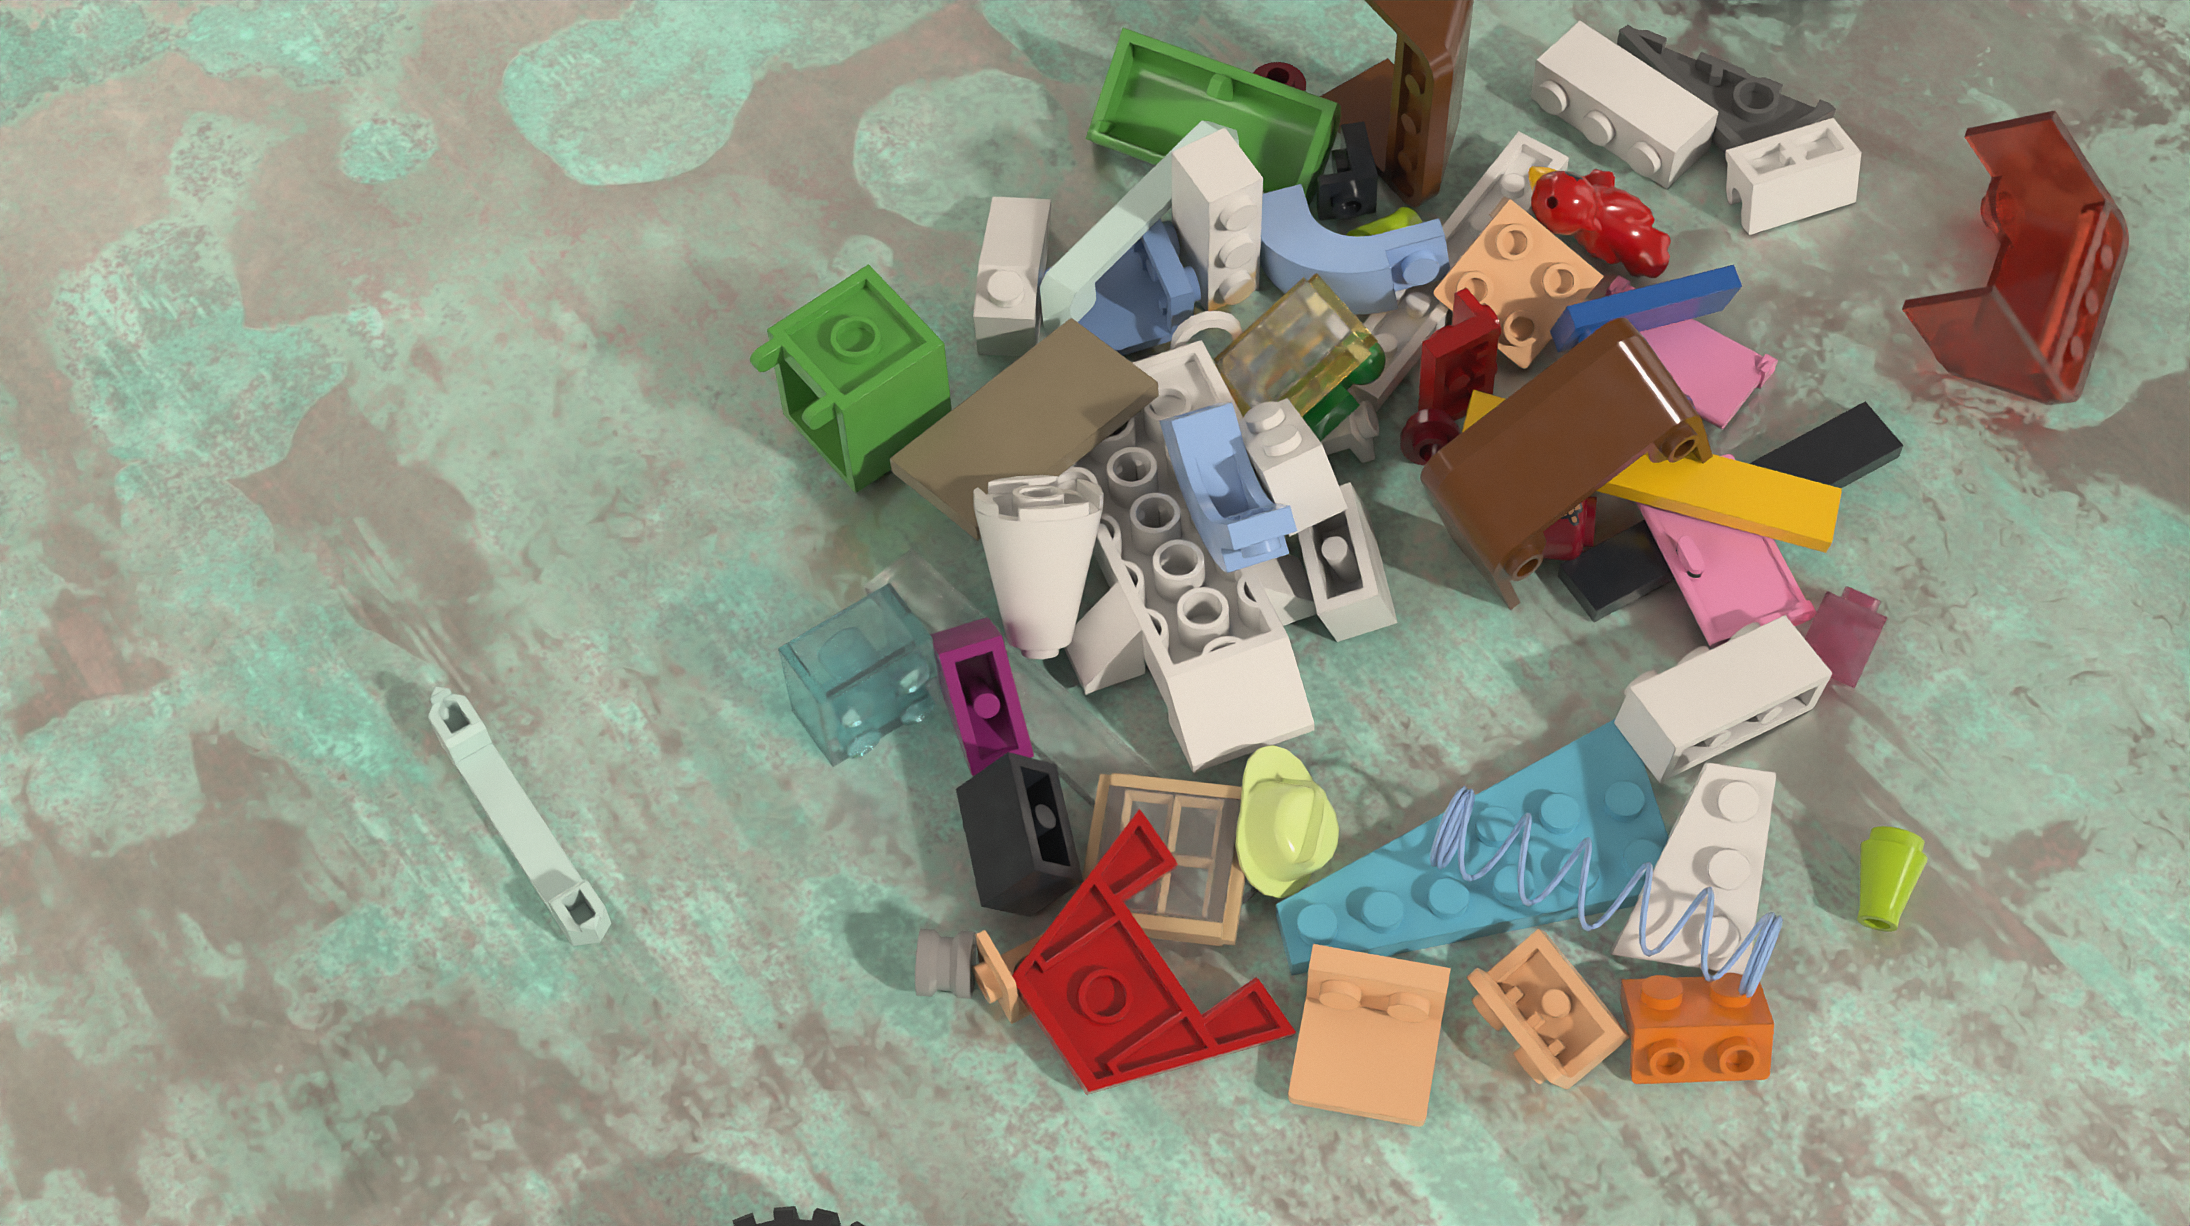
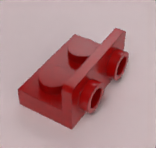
M1468 288L1454 293L1452 326L1442 327L1435 331L1429 339L1422 341L1418 411L1424 409L1442 410L1448 413L1454 421L1466 416L1473 390L1493 395L1495 375L1498 371L1496 359L1498 339L1501 336L1500 322L1493 309L1486 303L1480 304Z

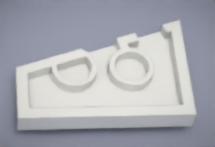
M1705 763L1653 869L1645 931L1647 949H1655L1667 937L1698 894L1707 887L1713 888L1715 897L1707 956L1708 969L1719 971L1745 940L1756 924L1776 772ZM1643 886L1623 930L1618 935L1610 951L1611 955L1701 968V947L1708 894L1674 939L1661 952L1648 957L1643 954L1639 943ZM1753 940L1727 972L1744 973L1752 953Z

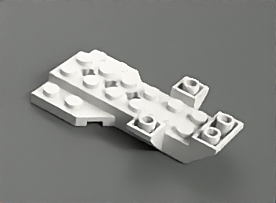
M1202 340L1133 362L1134 365L1158 382L1159 396L1058 477V487L1062 489L1077 491V479H1082L1100 486L1103 491V509L1093 553L1110 587V590L1075 625L1072 641L1068 646L1064 647L1085 695L1145 674L1146 662L1168 707L1169 724L1193 773L1250 754L1259 748L1275 745L1314 731L1312 713L1291 643L1283 626L1317 614L1309 578L1298 557L1287 554L1227 573L1217 565L1208 552L1190 515L1171 463L1159 421L1216 403L1226 402L1233 403L1237 421L1243 419Z

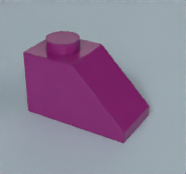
M985 617L926 635L942 696L971 775L978 774L1007 752L1029 758L1035 757L1003 637L991 620Z

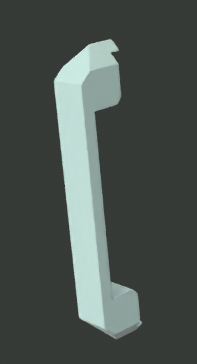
M1202 120L1046 272L1040 285L1045 337L1070 318L1078 322L1094 306L1096 301L1095 282L1172 207V152L1222 128H1226L1239 145L1237 130Z
M434 686L430 698L432 707L428 718L447 755L569 942L573 946L600 943L611 925L606 907L588 880L581 878L493 745L485 725L467 697L452 694L450 688Z

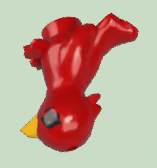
M1532 166L1529 168L1532 211L1537 221L1551 233L1574 235L1578 244L1592 257L1604 260L1609 264L1622 262L1628 273L1633 277L1646 276L1657 278L1664 273L1670 259L1668 248L1671 240L1669 235L1652 227L1655 221L1652 211L1638 197L1614 187L1615 176L1613 172L1593 169L1590 174L1581 176L1571 171H1558L1548 167Z

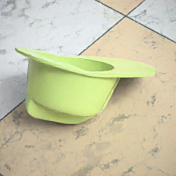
M1270 745L1257 749L1247 760L1243 774L1235 847L1239 865L1249 883L1263 895L1284 898L1299 892L1308 883L1311 874L1321 869L1333 857L1338 845L1339 825L1336 812L1327 799L1325 791L1318 783L1313 781L1303 763L1287 749Z

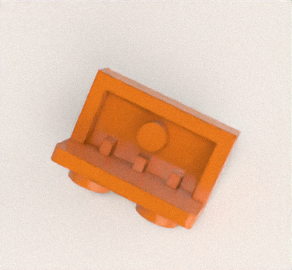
M1725 973L1721 978L1713 982L1706 981L1704 977L1673 978L1666 975H1654L1646 979H1621L1620 1003L1628 1033L1631 1036L1629 1071L1632 1082L1635 1084L1767 1079L1770 1076L1774 1021L1761 982H1759L1753 996L1747 998L1746 994L1740 995L1738 991L1743 975L1736 973Z

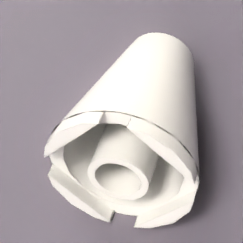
M1049 475L1016 476L988 482L987 495L978 487L973 491V507L1007 642L1010 646L1020 649V654L1026 658L1048 659L1055 657L1059 654L1060 648L1068 646L1072 641L1102 514L1103 491L1100 486L1082 479H1077V491L1062 489L1058 487V476Z

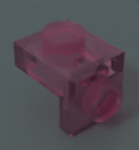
M1845 586L1841 597L1826 591L1805 640L1832 672L1830 678L1856 689L1876 643L1889 619L1877 613L1882 601L1848 586Z

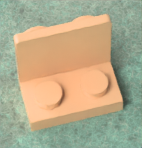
M1503 197L1489 214L1492 220L1434 288L1433 294L1453 311L1454 293L1468 288L1480 304H1488L1498 317L1501 325L1498 349L1519 367L1527 368L1552 339L1550 330L1565 308L1582 303L1604 276L1513 200Z
M1313 944L1308 969L1306 999L1288 1091V1100L1292 1104L1417 1127L1423 1126L1426 1121L1451 968Z

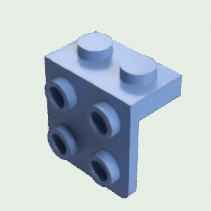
M1160 218L1095 282V304L1078 321L1079 324L1122 356L1170 342L1178 326L1194 315V302L1201 300L1200 286L1195 271L1191 266L1183 267L1178 258L1180 254L1179 241L1170 220L1162 222Z

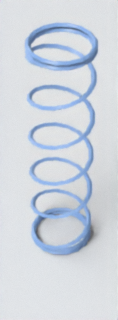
M1465 786L1455 793L1442 817L1430 853L1431 866H1437L1440 870L1445 868L1458 848V867L1463 879L1471 882L1481 878L1503 856L1524 826L1517 882L1521 901L1529 907L1541 902L1552 892L1585 847L1578 894V917L1582 928L1588 932L1600 927L1613 915L1646 871L1639 922V943L1643 954L1648 957L1661 952L1674 939L1708 894L1701 947V970L1703 976L1708 982L1721 978L1731 969L1760 931L1738 989L1740 995L1746 994L1747 998L1753 996L1783 923L1781 915L1776 917L1774 912L1766 913L1753 927L1728 962L1715 975L1711 976L1708 974L1707 956L1715 899L1712 887L1704 888L1667 937L1655 949L1649 950L1646 947L1645 931L1653 876L1651 862L1643 863L1606 913L1594 924L1589 925L1585 921L1584 903L1592 852V840L1590 837L1584 838L1578 844L1546 889L1535 899L1529 900L1524 894V871L1532 825L1531 813H1526L1521 817L1493 858L1477 874L1471 876L1465 871L1464 848L1467 825L1472 813L1475 793L1472 789L1468 790Z

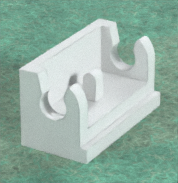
M1834 118L1728 149L1725 155V160L1728 162L1726 182L1728 203L1732 205L1742 201L1741 224L1748 235L1855 203L1862 152Z

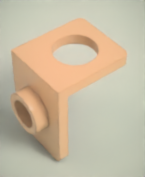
M986 930L975 934L979 964L972 967V972L988 1003L991 1004L998 1000L1010 1023L1013 1024L1029 1016L1031 1013L1018 996L1017 986L1012 975L1043 934L1000 955Z

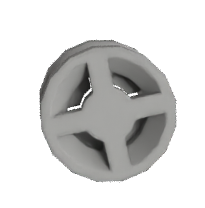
M920 929L915 964L916 996L932 997L938 990L951 991L957 998L972 999L975 985L972 967L976 965L977 952L976 932L960 931L955 937H941L934 929Z

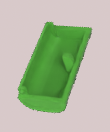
M1122 28L1085 139L1157 165L1202 120L1210 121L1237 130L1239 147L1263 177V194L1302 184L1309 207L1317 192V178L1324 174L1337 136L1341 119V106L1339 103Z

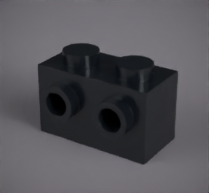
M1007 752L956 788L981 907L1031 917L1084 882L1056 764Z

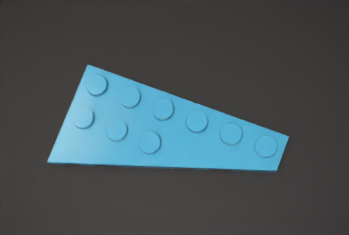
M1615 719L1475 795L1465 838L1464 865L1467 874L1475 875L1487 865L1508 838L1518 821L1526 813H1531L1532 816L1524 871V894L1529 900L1535 899L1546 889L1578 844L1587 837H1590L1592 840V852L1585 891V916L1606 912L1643 863L1651 862L1654 869L1669 837L1644 763L1614 724ZM1442 813L1276 904V919L1291 976L1308 972L1313 944L1386 957L1579 918L1578 894L1585 847L1552 892L1541 902L1528 907L1521 901L1517 882L1524 826L1492 869L1481 878L1469 882L1463 879L1458 867V848L1445 868L1440 870L1437 866H1431L1430 853L1437 829L1444 815ZM1646 871L1617 910L1635 906L1645 884Z

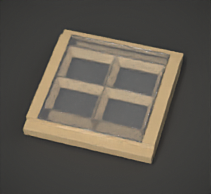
M1112 773V775L1100 774L1082 875L1083 881H1085L1137 811L1141 809L1178 863L1173 871L1125 902V905L1148 938L1215 946H1223V944L1236 946L1246 878L1239 865L1235 847L1242 787Z

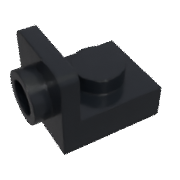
M1365 122L1342 124L1340 149L1331 151L1333 174L1321 175L1317 178L1316 209L1319 220L1353 219L1360 215L1376 213L1378 174Z

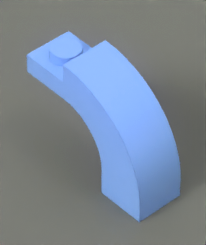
M1302 184L1262 195L1261 267L1272 283L1284 294L1309 307L1341 314H1372L1398 309L1396 291L1442 280L1450 270L1445 234L1439 218L1372 236H1346L1324 228L1313 218L1308 208Z
M1216 403L1160 420L1165 443L1182 495L1198 533L1217 565L1223 571L1229 573L1289 554L1284 535L1297 531L1290 505L1271 502L1261 488L1243 442L1233 403Z

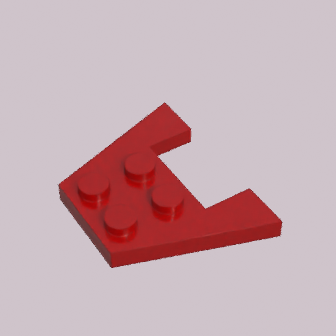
M1141 809L1133 816L1012 975L1017 986L1018 996L1086 1095L1292 1037L1296 1034L1294 1028L1257 977L1201 1014L1127 908L1125 902L1173 871L1178 865L1176 859Z

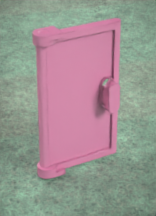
M1619 275L1607 288L1605 297L1636 288L1630 286L1629 280ZM1694 319L1640 332L1683 393L1691 397L1699 416L1722 430L1756 387L1761 389L1771 374L1774 373L1778 359L1768 354L1762 356Z
M1732 454L1722 455V457L1735 460ZM1636 502L1710 648H1715L1728 642L1737 631L1754 622H1758L1763 626L1786 615L1791 623L1797 626L1811 620L1816 615L1813 604L1810 600L1805 599L1774 539ZM1690 571L1693 574H1699L1700 577L1692 578L1687 573Z

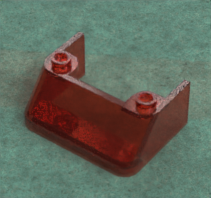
M2055 110L1967 128L1964 137L1991 176L1986 195L1982 198L1980 206L1981 217L1985 226L1992 230L2001 243L1986 287L1905 300L1902 310L1930 347L1936 360L1951 375L2049 406L2076 402L2083 393L2128 253L2129 233L2126 220Z

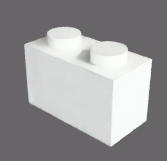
M1288 398L1279 402L1261 403L1250 409L1244 418L1238 421L1250 463L1264 493L1271 502L1290 505L1297 531L1288 534L1289 537L1348 509L1322 443Z
M1351 482L1339 486L1347 504V510L1298 532L1317 615L1337 642L1398 623L1370 513Z

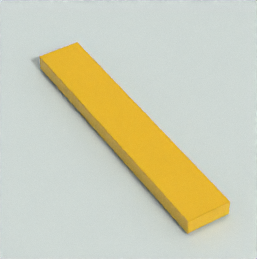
M1473 390L1462 432L1506 400V398ZM1693 452L1674 463H1670L1668 460L1653 463L1644 454L1597 490L1601 493L1824 553L1827 552L1833 541L1842 489L1715 454L1705 463H1702Z

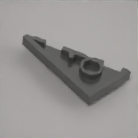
M1630 25L1619 29L1618 46L1719 111L1712 141L1725 155L1728 149L1834 118L1836 108L1826 101L1820 99L1816 107H1812L1782 95L1783 84L1766 77L1758 78L1752 76L1745 69L1704 52H1701L1697 60L1665 48L1667 38L1649 30H1638Z

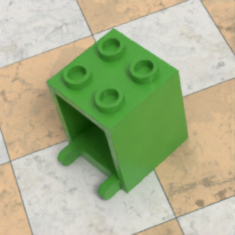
M869 264L768 328L769 341L758 347L750 357V363L759 372H766L774 367L783 415L855 493L892 470L890 463L892 456L952 411L944 342Z

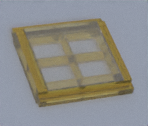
M1315 273L1308 281L1303 277L1213 360L1243 418L1250 409L1261 403L1279 402L1288 398L1302 417L1372 354L1369 349L1378 340L1323 279Z

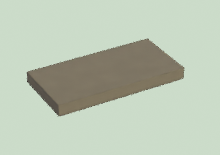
M1070 318L890 458L892 472L974 539L979 541L981 535L973 507V491L977 487L987 495L988 482L996 479L1034 475L1059 477L1159 396L1158 382L1073 318Z

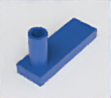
M1730 265L1570 305L1565 308L1551 328L1550 333L1559 353L1574 348L1598 328L1617 318H1627L1641 332L1723 311L1741 289L1742 284L1735 266Z

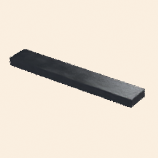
M1865 401L1749 464L1843 488L1897 459L1901 454L1903 444ZM1645 519L1586 550L1576 559L1560 564L1558 572L1559 579L1593 622L1604 618L1675 579Z

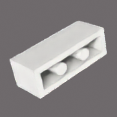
M1582 21L1575 24L1536 60L1530 98L1536 101L1544 111L1551 115H1557L1582 132L1590 142L1603 146L1627 162L1636 173L1649 177L1665 189H1668L1710 149L1719 111Z
M1222 128L1172 152V224L1180 246L1178 258L1183 267L1191 266L1195 271L1201 291V300L1199 302L1205 311H1214L1227 304H1238L1249 297L1252 292L1259 289L1263 177L1226 128Z
M1786 615L1763 626L1758 622H1754L1741 628L1728 642L1711 650L1707 646L1699 647L1687 654L1675 667L1660 674L1655 670L1647 671L1635 678L1624 691L1626 697L1614 724L1660 783L1812 710L1827 685L1832 672Z

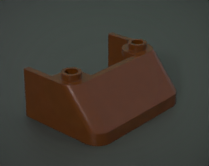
M1364 0L1397 34L1394 64L1387 58L1319 96L1339 103L1341 106V119L1338 129L1340 135L1342 124L1365 122L1377 174L1410 207L1416 208L1437 196L1440 191L1460 119L1474 0Z
M1617 318L1598 328L1441 448L1429 459L1422 469L1420 480L1452 540L1507 607L1512 610L1521 602L1510 581H1520L1527 578L1543 562L1544 557L1541 553L1546 546V538L1543 531L1644 454L1653 463L1665 460L1674 463L1683 459L1691 452L1702 463H1705L1713 457L1702 418L1643 335L1627 318Z

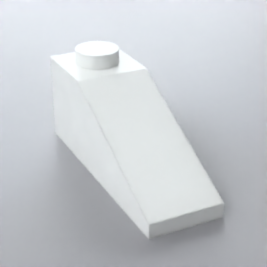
M992 197L978 265L973 313L978 354L1022 356L1039 343L1042 313L1040 285L1046 270L1051 199Z

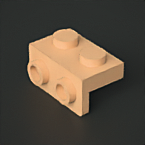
M1539 928L1488 972L1476 968L1467 976V979L1478 991V994L1472 999V1003L1478 1012L1495 1030L1499 1031L1504 1026L1520 1044V1047L1513 1052L1515 1058L1524 1070L1540 1085L1548 1080L1554 1085L1567 1090L1570 1089L1631 1037L1548 934Z

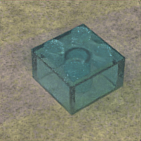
M890 582L778 648L792 712L832 767L848 758L855 759L866 755L876 747L882 737L902 725H913L922 721L932 712L935 705L941 702L933 638Z

